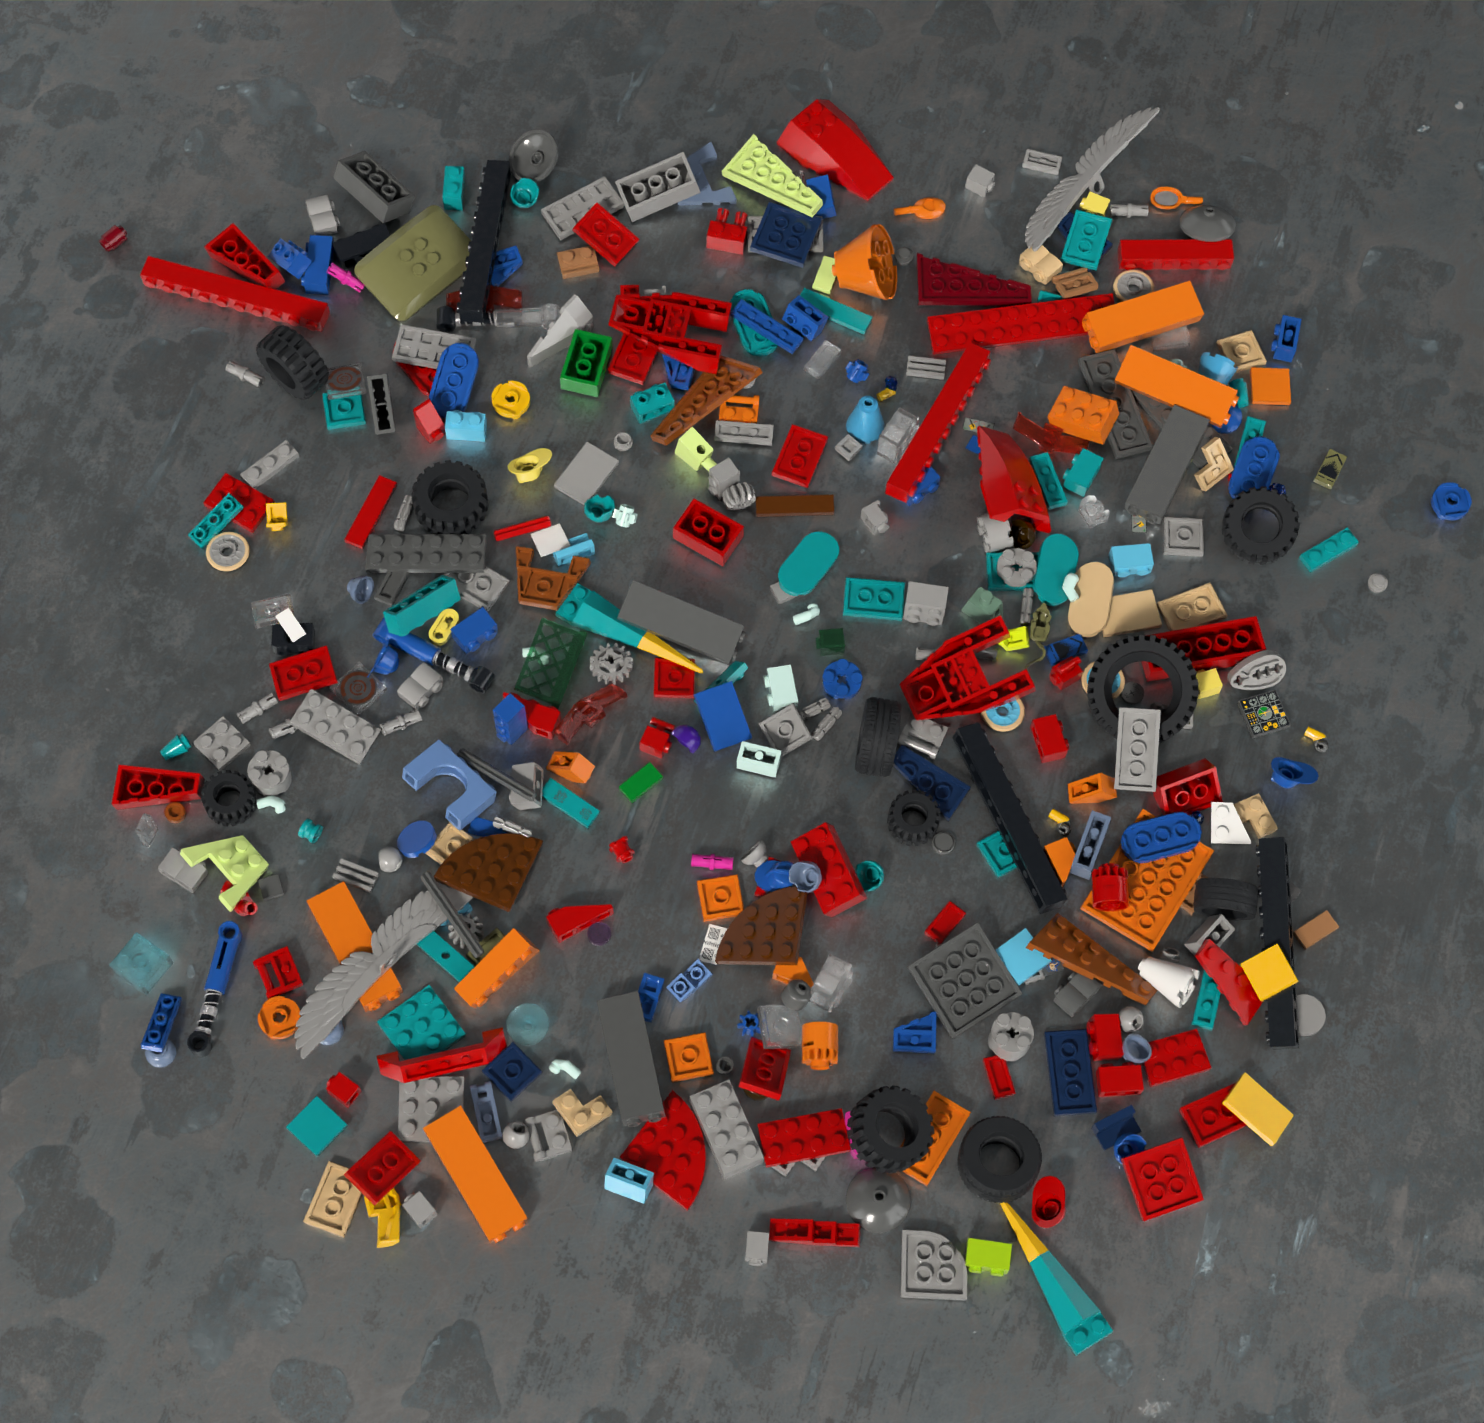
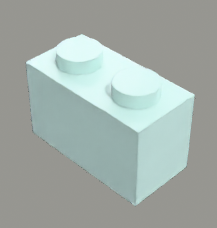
M791 664L767 668V674L763 678L765 688L769 687L770 694H767L768 705L773 707V712H778L792 703L798 708V698Z
M742 741L736 768L776 778L782 751Z

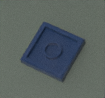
M512 1042L482 1070V1073L512 1102L542 1074V1071Z

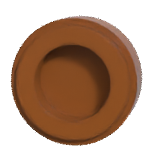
M172 802L166 806L164 814L170 823L177 824L185 819L186 810L181 803Z

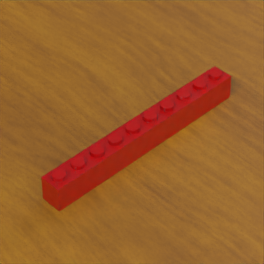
M151 256L147 257L140 273L143 284L149 288L162 289L167 293L174 292L186 298L192 297L205 303H215L220 307L234 308L239 312L245 311L258 317H268L273 321L287 322L292 326H302L311 331L317 330L322 332L330 314L328 303Z
M971 342L968 344L887 481L885 494L907 503L910 497H914L917 491V483H922L924 480L926 467L931 468L934 461L933 456L935 453L939 454L943 445V439L947 440L949 437L950 427L956 425L959 412H963L967 405V398L973 396L974 386L976 383L979 384L981 382L984 369L988 370L991 364V359H989L991 351Z

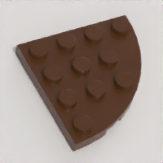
M495 834L478 838L454 851L438 868L434 879L441 884L510 912L539 853L543 840L531 836L526 837L521 834Z
M797 886L786 887L766 894L751 903L733 920L726 930L718 947L715 962L728 965H797L808 893L798 891Z

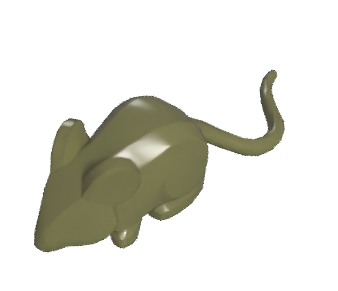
M1042 603L1033 613L1030 627V639L1035 641L1037 646L1043 651V654L1040 658L1028 663L1025 669L1036 662L1042 661L1046 656V649L1041 642L1047 641L1050 631V620L1052 618L1046 603Z

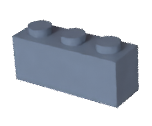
M1091 811L1071 866V874L1090 880L1110 825V816Z

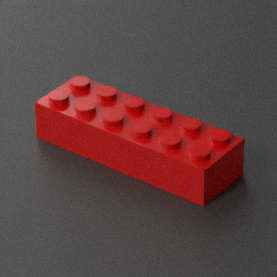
M1257 616L1151 634L1155 635L1156 638L1167 639V642L1174 643L1179 650L1182 649L1187 659L1191 660V665L1193 669L1195 668V671L1234 667L1245 658L1266 650ZM1141 661L1147 682L1169 678L1167 673L1158 665Z

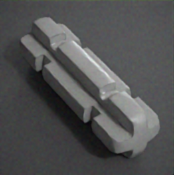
M410 495L404 497V503L401 505L397 516L398 519L394 523V529L400 532L405 530L412 511L413 502Z
M1031 588L1023 589L1020 625L1029 626L1031 622L1034 590Z
M823 698L818 701L819 703L815 702L802 708L801 712L798 710L803 721H805V718L809 719L821 713V710L826 711L830 709L829 700Z
M834 706L829 711L830 713L818 724V728L816 727L811 732L815 740L820 741L824 733H827L835 721L841 717V709Z
M499 815L493 821L494 827L498 829L503 828V831L507 833L521 834L526 837L532 835L531 829L522 828L521 825L508 819L504 820Z

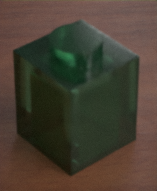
M843 628L819 630V635L815 638L816 649H820V656L844 654Z

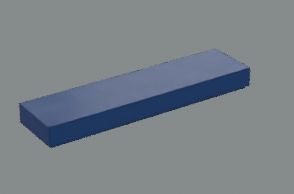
M742 299L730 312V316L792 355L803 342L804 338Z

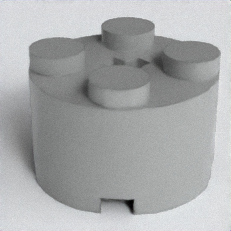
M988 513L977 516V530L979 536L983 535L984 542L982 544L985 553L995 552L1014 545L1013 536H1008L1011 531L1008 520L1002 522L990 519Z
M272 750L258 751L248 764V777L258 794L264 797L277 796L287 791L292 782L291 770L286 758L279 752Z
M1015 1012L1000 1014L995 1019L988 1035L989 1048L1000 1059L1006 1061L1020 1059L1028 1052L1034 1038L1031 1020Z

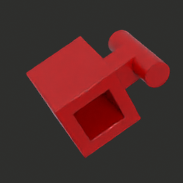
M1070 656L1052 667L1050 680L1060 690L1081 679L1083 670L1078 665L1081 663V659L1078 656L1074 658Z
M652 717L650 724L656 726V728L647 725L639 746L641 751L662 759L665 753H669L672 746L670 734L666 733L665 730L672 733L675 725Z

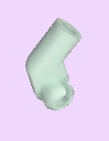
M1074 573L1067 574L1062 585V589L1071 603L1079 599L1074 589L1079 581V577Z
M815 603L809 604L807 611L793 615L794 623L798 625L817 617L820 613L818 605Z
M541 647L522 648L523 657H536L539 659L540 665H547L549 663L550 655Z
M271 795L256 799L258 809L271 806L275 808L276 813H282L286 810L285 801L277 796Z
M555 1059L549 1066V1070L552 1073L558 1074L560 1070H563L574 1079L582 1072L569 1060Z

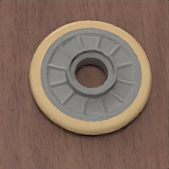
M1126 270L1120 273L1114 280L1113 290L1116 297L1123 302L1154 292V283L1142 271ZM1129 285H1137L1139 290L1132 291Z
M220 533L214 536L207 545V560L218 570H236L247 561L250 551L249 544L238 533ZM229 547L233 549V552L230 555H224L222 553L225 548Z

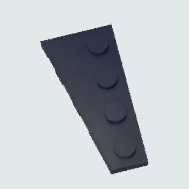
M903 745L900 746L895 754L893 766L920 793L924 791L925 796L931 795L933 797L932 802H937L940 814L949 822L971 787Z

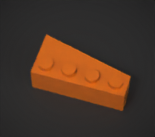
M513 928L457 984L454 990L471 1007H481L488 1001V997L498 991L511 976L540 950L522 932Z

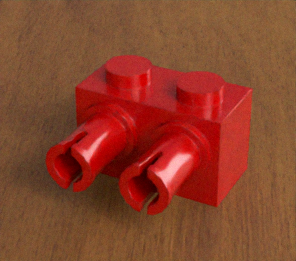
M719 208L716 220H710L706 248L743 255L747 240V227H745L748 215L743 212L742 217H740L741 211H738L735 215L734 224L726 223L729 211L724 208L722 215L723 208Z

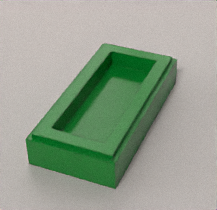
M649 762L621 784L619 790L633 803L659 783L663 776Z

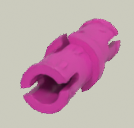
M333 262L327 269V274L341 281V284H346L359 293L365 286L357 277L351 274L352 272L349 270L345 271Z
M692 853L691 867L709 868V870H714V868L732 870L733 857Z

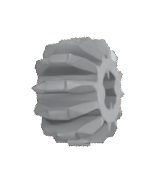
M747 482L732 485L722 493L723 503L727 510L740 511L747 506H751L756 501L754 488L751 486V483Z
M460 913L461 918L477 941L480 942L478 937H482L484 933L481 930L483 924L478 923L479 918L477 916L472 918L471 913H468L466 918H464L463 914ZM449 925L448 929L451 931L448 934L449 938L453 939L454 945L460 943V947L463 949L466 944L453 925Z

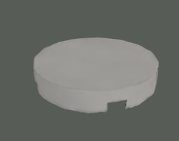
M1307 994L1296 995L1298 1034L1302 1037L1312 1036L1318 1033L1325 1023V1009L1321 1002L1313 996Z

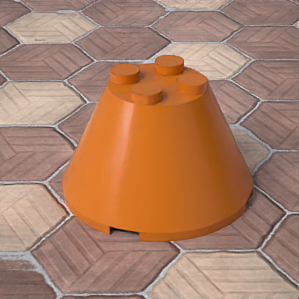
M881 224L872 225L844 247L834 252L835 265H832V273L834 276H837L841 289L846 288L883 300L892 299L895 296L898 279L897 265L893 266L892 254H895L890 236L884 226Z

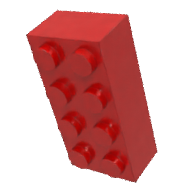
M825 822L790 841L799 861L814 862L821 870L822 881L818 889L813 892L824 915L834 917L867 899L833 825Z

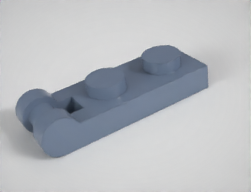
M491 1080L485 1081V1084L470 1085L480 1138L483 1143L503 1138ZM487 1093V1097L479 1098L478 1094Z

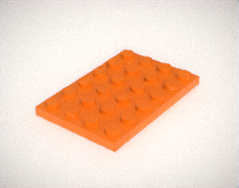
M1142 809L1134 823L1152 819L1156 816ZM1199 842L1189 852L1148 863H1137L1125 856L1120 844L1109 863L1118 864L1119 868L1124 867L1125 870H1128V908L1119 911L1097 910L1093 908L1091 890L1081 906V910L1153 952L1211 858L1214 850Z

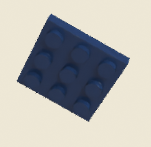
M769 202L751 243L750 251L803 268L822 223V218L810 217L797 210Z

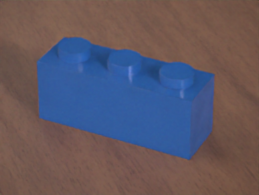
M310 235L309 242H306L305 251L308 253L307 258L312 261L306 269L305 275L301 276V286H304L306 294L329 295L331 275L326 272L334 258L333 236Z
M509 693L493 709L497 737L505 743L507 741L512 745L528 730L525 706Z

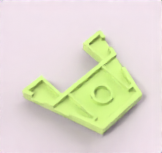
M243 835L183 848L180 852V855L191 867L210 858L233 884V887L221 893L218 898L230 912L244 898L251 886H254L269 865Z

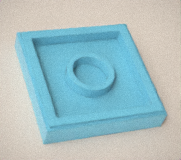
M1026 928L995 950L1018 986L1052 961L1043 957L1044 953L1036 949L1031 951L1026 948L1033 939Z

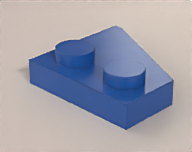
M517 246L497 251L491 281L492 289H496L523 265Z
M662 354L670 387L689 390L695 369Z
M931 1012L920 1019L917 1018L907 1025L894 1028L893 1052L935 1054L936 1012Z

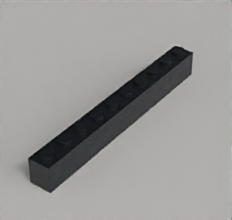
M487 160L486 167H483L482 177L484 180L480 182L481 196L477 197L478 211L474 212L475 226L471 228V237L473 238L468 244V251L470 253L469 256H466L465 266L467 269L463 271L462 276L464 285L460 287L461 301L457 302V313L460 314L461 321L484 323L511 178L509 161Z
M979 722L958 728L952 738L1039 913L1043 914L1061 908L1068 900L1066 890L1061 886L1056 871L1052 869L1048 855L1043 851L1039 837L1034 833L1030 819L1025 815L1022 803L1016 797L1013 785L1007 779L1004 767L999 763L995 749L987 739L985 729L981 727Z
M1284 837L1260 838L1259 845H1256V856L1260 857V865H1257V876L1261 878V886H1258V896L1262 898L1259 916L1260 919H1263V927H1260V936L1264 940V948L1261 949V952L1279 944L1295 973L1288 843ZM1295 983L1264 1000L1268 1003V1010L1265 1011V1022L1269 1023V1032H1266V1042L1274 1050L1299 1048Z

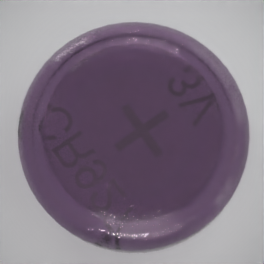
M602 922L592 924L587 931L588 940L595 946L606 945L611 939L609 926Z

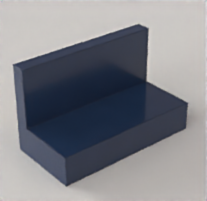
M1132 1105L1094 1123L1091 1129L1104 1151L1113 1147L1120 1135L1126 1133L1139 1134L1142 1132L1134 1118L1136 1111Z

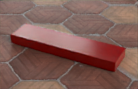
M380 475L378 476L344 539L345 543L360 549L364 548L369 534L373 532L394 493L397 482Z

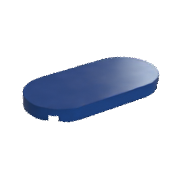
M464 343L452 344L442 352L430 391L429 399L439 416L446 419L447 411L459 410L464 412L466 410L479 368L477 353Z
M1258 436L1247 440L1243 444L1228 484L1229 494L1232 498H1236L1242 491L1247 492L1249 488L1253 487L1260 489L1263 486L1267 487V490L1269 489L1280 458L1279 450H1277L1272 440Z
M1174 812L1129 825L1121 837V849L1127 858L1137 863H1148L1193 850L1199 843L1202 834L1201 826L1197 819L1184 812Z

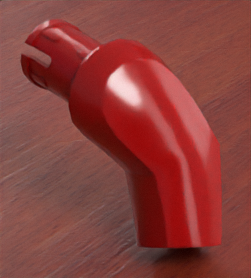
M226 880L220 893L233 887V884ZM246 892L244 898L236 904L234 911L238 915L245 917L247 915H254L258 907L255 902L253 903L248 892Z

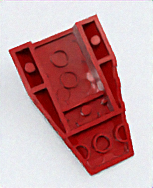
M816 99L790 120L777 141V145L802 167L816 171V174L819 176L828 174L829 179L836 185L841 184L846 187V190L867 201L894 179L856 123L830 100Z
M978 426V447L981 448L979 460L982 462V466L979 468L982 475L980 487L989 518L1005 522L1015 513L1031 517L1035 530L1050 533V519L1042 490L1034 470L1021 448L1009 434Z

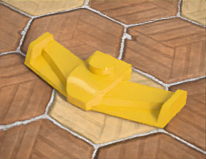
M395 1188L375 1206L364 1197L369 1218L378 1216L377 1248L393 1246L400 1242L401 1201Z

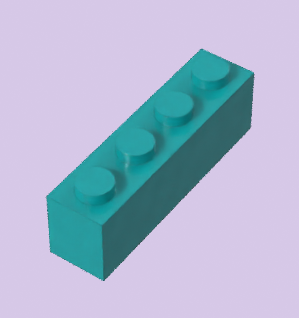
M441 575L384 610L383 614L389 633L406 636L414 628L424 625L427 620L438 616L443 610L454 606L456 602L461 600L455 578Z

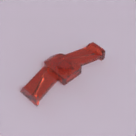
M491 285L486 313L487 311L493 313L494 305L523 311L522 291ZM460 290L446 294V306L457 310V302L461 301Z
M1018 412L1012 429L1038 444L1040 450L1048 453L1058 451L1080 454L1083 448L1088 449L1089 440L1063 436L1062 428L1045 423L1042 428L1021 415V412Z
M612 683L580 699L554 729V733L559 740L568 745L584 723L592 728L606 716L603 708L622 698H627V693Z

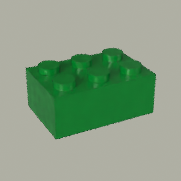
M575 329L560 376L561 389L593 397L599 396L613 350L612 337Z

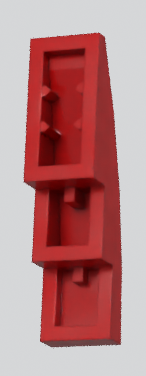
M770 1218L769 1241L819 1246L860 1247L861 1225L837 1223L836 1221H814L813 1219Z

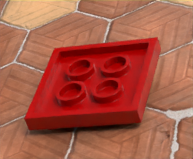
M1180 1137L1120 1158L1142 1221H1147L1204 1200L1183 1138Z

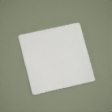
M560 524L530 534L541 557L570 547Z

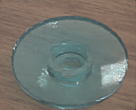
M535 1004L519 1005L510 1012L507 1018L508 1034L515 1042L521 1045H533L540 1042L546 1036L549 1029V1019L546 1012ZM527 1023L532 1024V1028L529 1030L524 1028Z

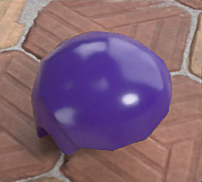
M679 725L671 733L693 754L701 744V737L692 726Z

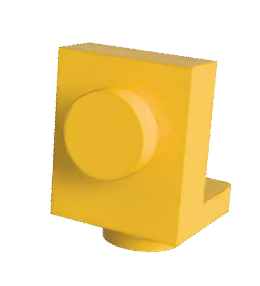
M287 502L266 503V528L271 527L272 531L284 530L283 527L288 526Z

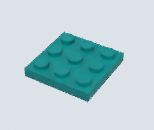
M430 985L377 1021L404 1060L446 1051L466 1036V1033Z

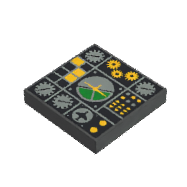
M1276 690L1239 700L1237 703L1252 739L1281 731L1291 726Z

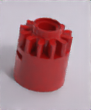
M1105 863L1100 865L1098 869H1093V908L1100 911H1119L1128 908V870H1125L1124 867L1119 868V865L1115 863Z

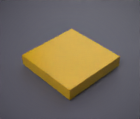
M1279 944L1241 963L1261 1002L1299 982Z

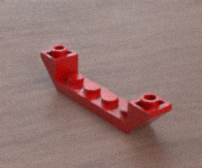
M503 1027L482 1032L483 1043L400 1061L398 1051L377 1055L380 1073L399 1082L407 1083L489 1064L507 1047Z

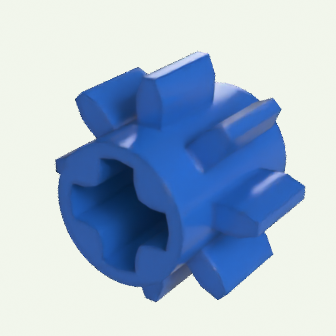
M859 359L853 362L849 361L845 367L847 378L855 383H859L862 380L865 381L869 376L868 365Z
M748 1010L745 1017L743 1015L739 1016L740 1021L743 1023L737 1024V1028L743 1029L742 1036L748 1034L750 1037H753L756 1032L761 1034V1029L758 1026H762L764 1021L758 1020V1012L754 1015ZM754 1022V1026L747 1027V1023Z

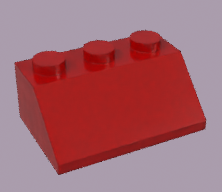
M1206 758L1157 776L1156 792H1153V795L1163 815L1174 812H1184L1190 815L1211 807V802H1223L1216 767Z

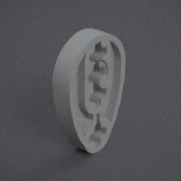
M1263 650L1239 662L1228 673L1227 679L1231 686L1242 690H1259L1272 687L1284 677L1286 664L1277 652Z

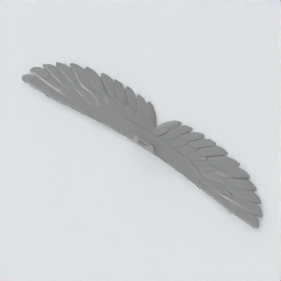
M1150 107L1143 112L1139 110L1133 116L1130 114L1123 121L1120 119L1114 127L1111 126L1107 130L1105 136L1102 134L1097 139V142H1093L1091 149L1088 148L1085 156L1082 155L1080 161L1076 162L1075 167L1078 174L1062 179L1059 184L1053 187L1054 190L1047 194V197L1035 209L1036 212L1030 217L1025 232V242L1029 249L1032 247V250L1036 252L1088 187L1090 192L1098 195L1104 190L1105 186L1100 173L1129 145L1133 138L1149 125L1148 123L1160 111L1159 107L1153 110ZM1098 181L1100 187L1098 191L1095 192L1094 185Z
M444 884L440 885L457 912L474 898ZM428 890L425 893L421 891L412 903L411 899L407 900L403 904L402 909L401 907L396 909L393 917L392 915L388 916L385 927L382 923L377 933L376 931L373 932L371 937L373 953H351L350 958L341 961L342 965L334 967L332 969L333 973L326 975L323 981L315 987L317 992L306 999L307 1004L299 1012L302 1016L296 1023V1027L299 1028L294 1035V1038L297 1039L295 1044L296 1050L301 1049L302 1059L306 1058L327 1038L356 1002L389 968L417 943L448 920Z

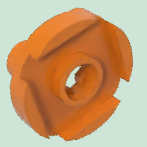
M283 996L272 997L264 1002L260 1013H258L259 1026L264 1034L271 1039L288 1038L299 1028L296 1027V1023L301 1017L300 1009L293 1000ZM277 1013L285 1015V1018L280 1023L274 1021L277 1018Z

